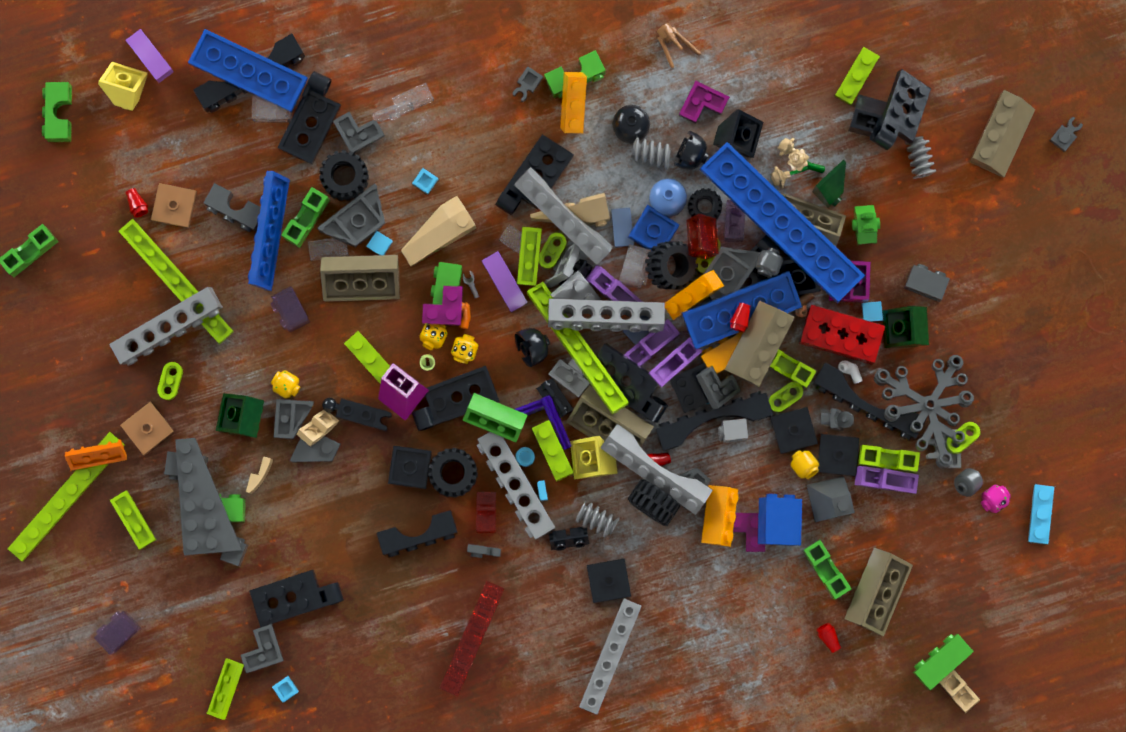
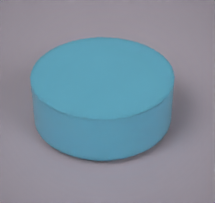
M528 447L520 448L516 453V461L520 466L528 467L535 460L534 452Z

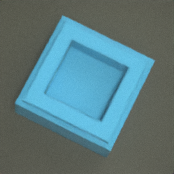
M422 168L412 184L428 195L439 179Z
M376 231L366 247L378 255H385L393 241Z
M881 301L861 304L863 320L870 322L883 321Z
M538 481L540 501H547L545 481Z
M289 676L272 686L282 703L299 692Z

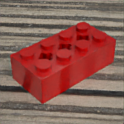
M811 305L799 344L873 365L876 361L885 326ZM826 326L828 332L826 331L825 334L821 333L822 330L819 327ZM844 331L846 337L840 339V335L837 332ZM862 336L865 342L858 344L859 340L856 337Z

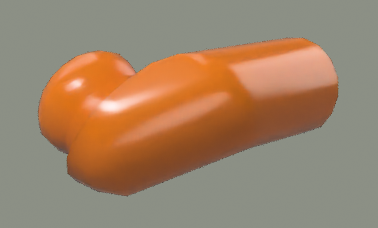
M462 302L461 326L459 328L468 329L471 318L470 305L467 302Z

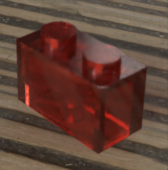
M697 214L687 219L689 256L707 260L718 255L716 218Z

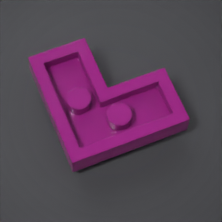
M695 80L679 116L696 124L704 107L721 115L730 97Z
M443 286L442 305L423 304L422 324L461 326L463 287Z
M735 513L736 520L733 532L746 533V552H765V545L758 544V513Z

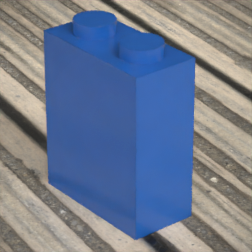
M766 494V497L759 498L758 544L800 546L802 499H795V495H784V498H777L778 494Z

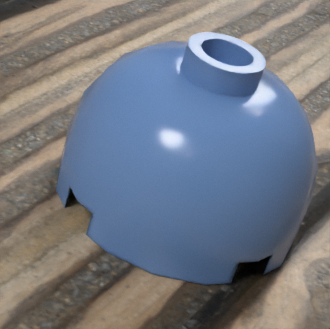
M667 178L660 180L654 184L650 191L649 202L651 207L667 217L678 215L686 205V190L675 179Z

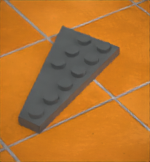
M196 438L175 439L184 556L243 551Z

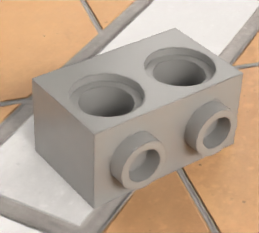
M746 419L723 421L718 428L719 439H722L723 443L746 441L748 439Z

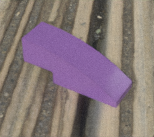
M141 29L126 39L127 43L158 83L173 73L171 67Z
M497 251L483 259L482 263L510 312L527 304L524 295L500 253Z
M596 265L586 277L588 283L609 301L643 302L601 266Z
M667 319L663 331L649 333L624 355L639 366H642L680 333Z
M689 337L648 374L660 387H663L698 357L702 350L700 348L695 349Z
M857 466L854 485L916 494L919 475L889 469Z

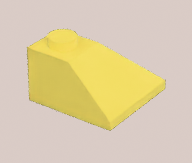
M111 62L98 84L114 105L133 111L139 102L148 73Z
M600 436L570 441L574 479L618 474L616 459L601 449L604 440Z

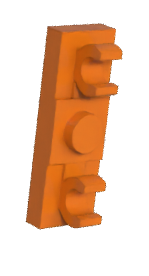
M118 440L116 443H111L110 441L106 445L81 447L79 450H74L73 448L69 452H65V459L72 471L127 460V454L121 440Z

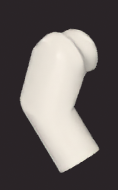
M846 360L839 363L838 369L843 373L851 375L854 384L863 381L856 364Z

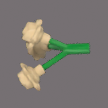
M785 138L778 146L780 156L790 154L788 156L790 159L788 165L791 166L792 171L783 172L776 166L774 172L770 174L773 185L779 186L781 189L784 188L786 179L791 178L792 175L807 170L820 173L825 171V166L807 161L809 156L805 153L804 149L794 148V138L790 140Z

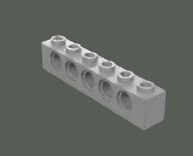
M206 287L109 345L120 364L132 365L138 361L137 358L139 356H147L154 352L153 348L160 345L162 347L171 342L170 338L175 335L180 337L185 334L187 328L191 326L195 328L201 325L204 318L208 316L212 318L220 313L219 310L223 306L213 288ZM199 303L204 307L203 312L200 314L196 311ZM182 313H185L187 315V321L185 323H182L180 321V316ZM167 322L171 325L168 333L164 331V325ZM150 332L154 334L152 342H149L147 339ZM134 341L138 344V349L135 352L131 349V344Z
M549 299L548 327H552L555 330L571 328L572 330L591 329L592 331L610 329L613 332L629 330L630 332L649 331L650 333H658L663 331L665 325V303ZM570 313L572 317L566 318L563 314ZM590 314L592 317L586 319L582 315ZM607 314V315H609L611 318H610V319H604V318H602V315ZM627 315L630 317V319L624 320L621 318V316ZM647 316L649 320L644 321L640 317Z
M491 432L478 438L479 444L476 446L482 455L486 453L489 459L486 461L491 471L495 470L499 477L496 480L500 487L503 488L505 486L508 492L505 496L511 505L513 503L516 505L518 510L515 513L520 522L524 520L528 527L524 529L530 538L534 537L537 540L556 529L504 438ZM495 446L501 449V454L497 457H493L490 454L491 448ZM503 463H508L511 466V470L508 473L500 471V466ZM518 480L520 488L512 490L509 487L510 482ZM523 496L530 499V504L527 507H522L519 504V499ZM537 513L540 516L539 522L535 524L530 523L529 515Z
M623 599L580 703V708L598 714L641 605Z

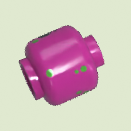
M995 484L982 493L981 505L986 511L998 513L1009 505L1011 496L1004 486Z

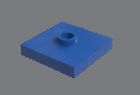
M647 205L628 238L651 252V248L657 246L658 243L669 242L680 224Z

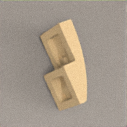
M322 410L313 416L311 422L300 428L297 435L311 447L338 424L339 420L331 413Z
M263 457L259 475L252 473L250 475L246 489L247 493L252 494L262 484L271 468L273 459Z
M955 670L939 682L965 713L980 701Z

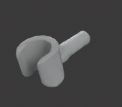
M470 271V279H466L463 273L464 283L469 285L474 298H478L479 295L474 286L473 272Z

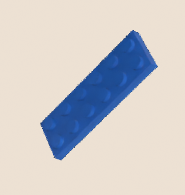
M204 29L188 61L189 65L289 112H292L308 80L306 76Z
M267 171L263 180L264 190L260 199L261 209L257 217L258 227L254 236V251L251 254V270L248 273V284L266 291H272L290 182V179L274 171Z
M790 271L783 272L772 278L765 279L682 312L681 314L694 348L698 349L738 333V331L730 329L731 324L729 322L739 303L751 306L749 320L759 301L786 313L801 308L802 304Z

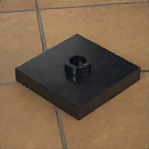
M808 407L770 417L780 454L818 444Z
M821 434L818 472L855 477L860 438Z
M393 445L388 484L426 489L432 451Z
M625 558L587 565L593 603L631 597Z

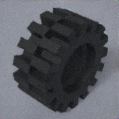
M710 188L696 190L689 199L688 212L697 223L710 224L714 220L716 221L721 214L723 204L721 197L716 194V191H711ZM703 199L711 201L712 210L709 213L700 212L698 209L699 201Z

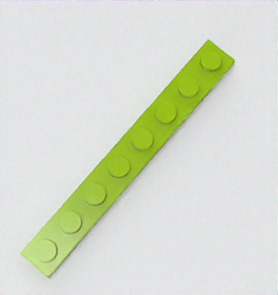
M134 219L130 220L119 230L120 234L181 302L198 293L196 288ZM201 303L196 307V311L200 314L204 310ZM219 314L212 318L208 316L202 320L204 328L219 344L234 333Z
M541 282L528 290L527 295L548 323L549 299L554 298L550 295L551 292L545 283ZM551 327L613 415L629 404L628 400L579 331L572 330L571 328L555 330Z
M109 432L98 445H106L110 441L111 443H116L119 439ZM108 464L77 469L8 547V550L21 561H24Z

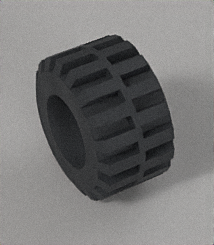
M342 150L340 153L335 151L332 156L329 154L327 156L328 159L322 162L323 166L320 167L319 175L325 191L334 199L338 198L340 201H343V199L350 201V198L358 197V194H362L364 188H367V180H369L368 170L364 161L359 155H355L351 151L346 152V150ZM349 166L355 171L354 180L344 186L336 184L333 179L334 172L339 167Z
M680 241L660 242L657 246L651 248V252H648L647 256H649V259L645 260V263H647L645 271L649 272L647 277L652 279L651 283L653 285H657L660 289H683V287H687L689 283L693 282V276L697 274L695 268H698V264L695 262L697 256L693 255L694 250L689 249L688 244H683ZM670 256L674 258L676 264L672 275L667 267Z
M457 448L444 449V451L437 453L429 465L428 472L433 487L440 494L447 497L465 495L475 485L478 474L472 457L465 451ZM448 462H458L464 468V477L457 484H449L442 477V469Z
M640 479L627 498L635 508L663 526H668L680 508L679 503L652 483Z

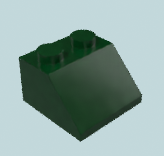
M907 306L882 310L883 325L885 326L884 348H908L929 345L927 307Z
M223 393L215 431L257 438L264 400L244 395Z

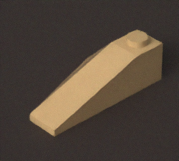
M605 193L582 198L578 202L579 204L576 205L575 203L564 204L586 225L601 227L607 225V222L610 221ZM542 211L530 214L531 221L553 223Z
M458 196L440 205L401 251L410 267L472 232L476 229V225Z

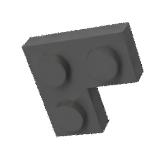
M350 112L333 120L349 151L354 153L385 137L376 119L359 128Z
M713 366L707 367L696 375L713 410L721 407L741 391L733 374L727 375L720 381Z
M270 624L253 630L259 649L241 654L246 673L283 662L284 659L273 625Z

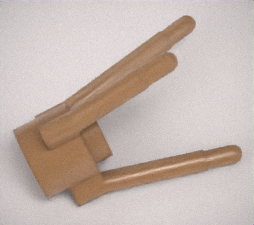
M669 23L664 24L657 30L659 34L657 39L662 45L671 68H674V64L665 41L667 43L673 41L679 50H682L683 47L677 41L676 36L697 55H701V52L684 38L675 27H671Z

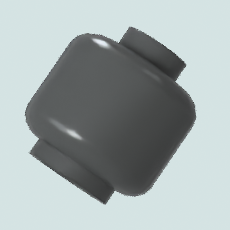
M773 248L762 250L755 264L758 270L757 273L767 278L776 276L783 263V258L779 255L780 252Z
M971 468L963 470L954 480L957 492L966 497L973 496L983 485L981 474Z

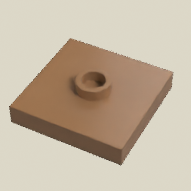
M159 183L151 220L189 228L197 191Z
M151 401L120 425L144 456L174 433V430Z

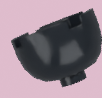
M626 105L620 108L614 115L612 122L613 131L617 138L623 142L631 144L634 143L636 138H639V141H641L649 132V116L640 106Z
M688 131L687 134H690V136L683 139L676 155L679 161L678 163L674 161V166L685 170H693L701 163L705 164L709 154L706 153L707 145L705 140L697 133Z
M526 328L516 332L517 334L514 336L518 352L521 350L525 356L522 358L523 362L528 367H532L544 361L548 354V345H550L547 335H543L541 331L535 328Z

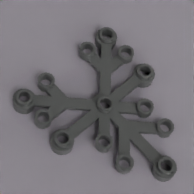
M952 355L947 361L945 373L943 372L944 362L941 359L934 360L931 367L935 371L938 385L932 395L926 397L909 388L906 377L908 370L906 367L899 366L895 371L899 382L892 378L886 369H879L874 375L875 383L879 386L888 384L894 388H885L882 392L883 399L891 400L894 397L906 395L918 403L902 407L889 405L884 411L885 419L894 422L900 415L921 411L918 418L910 425L912 432L919 433L928 416L930 424L923 436L916 442L915 447L919 451H924L928 447V441L933 434L939 452L936 464L941 469L949 468L953 462V457L946 450L942 433L950 437L956 444L964 441L965 434L962 431L955 432L939 422L937 415L946 420L949 425H957L960 421L959 415L957 413L950 414L941 407L959 404L961 407L966 408L973 403L974 396L969 391H962L958 396L944 399L938 398L944 388L956 385L964 386L968 381L967 376L963 373L951 378L954 372L962 368L963 359L958 355ZM953 360H957L959 364H954ZM935 363H939L941 368H937ZM898 370L904 371V375H900ZM881 373L886 375L885 379L881 378ZM958 378H963L964 382H960ZM886 391L891 393L890 397L886 396ZM967 395L969 400H965L963 396ZM927 402L932 403L933 407H928ZM891 409L896 411L895 415L891 414ZM950 417H955L956 422L951 421ZM914 424H918L920 429L914 428ZM956 435H960L962 439H956ZM919 442H923L925 447H920ZM942 457H947L948 462L943 461Z

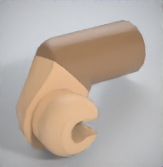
M813 293L803 294L799 297L802 307L795 310V314L798 317L804 318L807 316V303L815 298Z

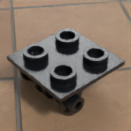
M705 363L684 371L670 380L684 413L709 403L696 375L707 368Z

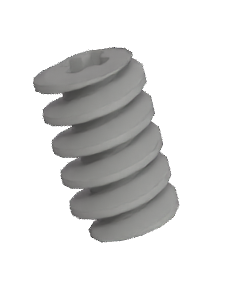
M924 136L915 137L914 141L910 144L905 141L906 145H911L906 150L911 153L908 158L914 160L910 163V166L916 167L911 171L912 174L916 175L914 179L926 177L936 172L935 169H930L934 162H928V159L932 158L933 155L926 153L931 150V147H925L930 141L923 140Z
M636 138L631 158L634 156L635 162H638L640 157H642V163L644 164L649 159L650 165H653L656 160L658 167L664 162L665 168H668L671 150H669V144L667 143L664 148H662L661 142L655 147L653 140L647 145L646 139L639 143V138Z
M585 501L576 517V522L578 523L583 519V526L590 523V530L597 527V534L603 530L604 538L609 534L611 536L620 518L613 521V514L606 517V510L599 513V506L593 510V503L585 506Z

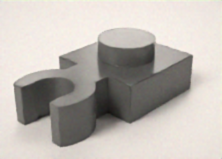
M527 66L517 81L521 86L513 91V97L517 93H522L521 102H525L527 92L534 93L543 76Z
M1074 117L1070 118L1067 122V128L1062 125L1049 140L1063 152L1077 138L1073 132L1079 131L1083 126L1080 123L1078 127H1074L1072 125Z
M468 544L467 552L471 553V557L482 558L483 555L500 557L501 549Z

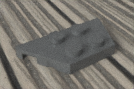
M374 183L318 227V231L355 248L385 225L377 185Z
M722 247L704 272L705 274L714 270L724 285L710 296L711 299L715 300L738 291L755 268L760 252Z

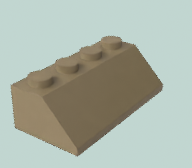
M1003 90L969 162L1004 178L1035 109L1021 97Z
M781 193L836 247L846 215Z
M398 255L321 257L320 273L323 301L400 299Z
M759 301L748 322V329H745V332L742 334L725 370L760 387L795 317Z
M591 385L582 394L566 423L588 437L600 436L604 442L615 426L619 424L634 435L640 447H642L654 428L653 425L625 407L612 415Z
M874 548L844 619L884 636L913 565L892 553Z

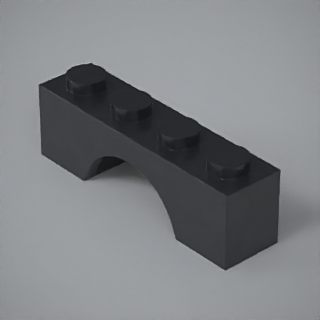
M449 510L432 515L429 528L420 536L408 537L401 534L396 527L377 532V537L383 555H388V558L400 555L399 551L404 549L407 552L418 549L417 545L425 543V546L436 544V540L443 538L444 541L455 538L454 534L458 533L452 511Z

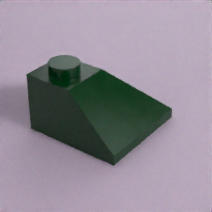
M844 159L812 191L827 208L831 205L835 207L842 200L841 196L844 193L846 161Z

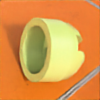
M429 354L423 355L420 359L421 368L427 371L433 369L435 366L434 357ZM427 357L429 358L430 366H426L425 358Z

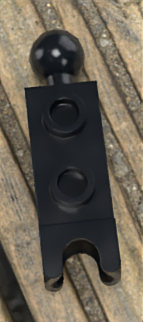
M330 397L326 398L322 403L324 411L329 413L337 411V418L385 432L388 431V428L381 424V419L384 417L391 418V412L342 398L340 404Z

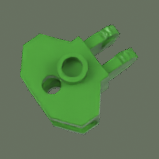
M874 205L854 207L852 229L855 231L857 245L877 244V229H880L879 217L876 218Z

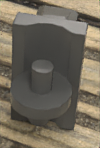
M831 409V413H821V425L837 431H843L844 428H849L854 423V416L847 411Z

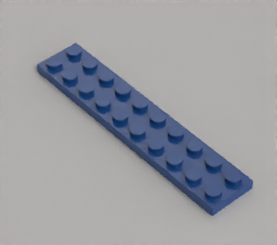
M728 142L700 168L701 172L837 304L865 277L838 248Z

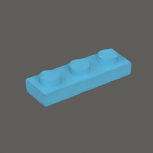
M1034 485L1028 542L1049 543L1054 496L1053 486Z

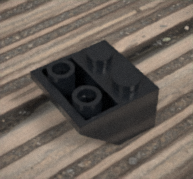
M858 94L848 131L870 137L877 120L883 115L887 102Z

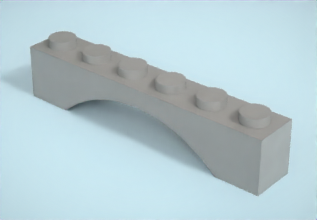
M531 167L516 181L514 185L594 263L598 265L610 253L613 246L598 232L572 213L554 194L544 179Z
M619 424L615 426L601 446V449L667 493L695 515L713 491L697 479L676 475L659 466L642 450L634 435Z

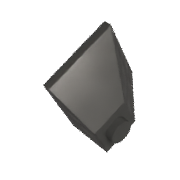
M844 476L806 485L815 522L855 513L851 494Z

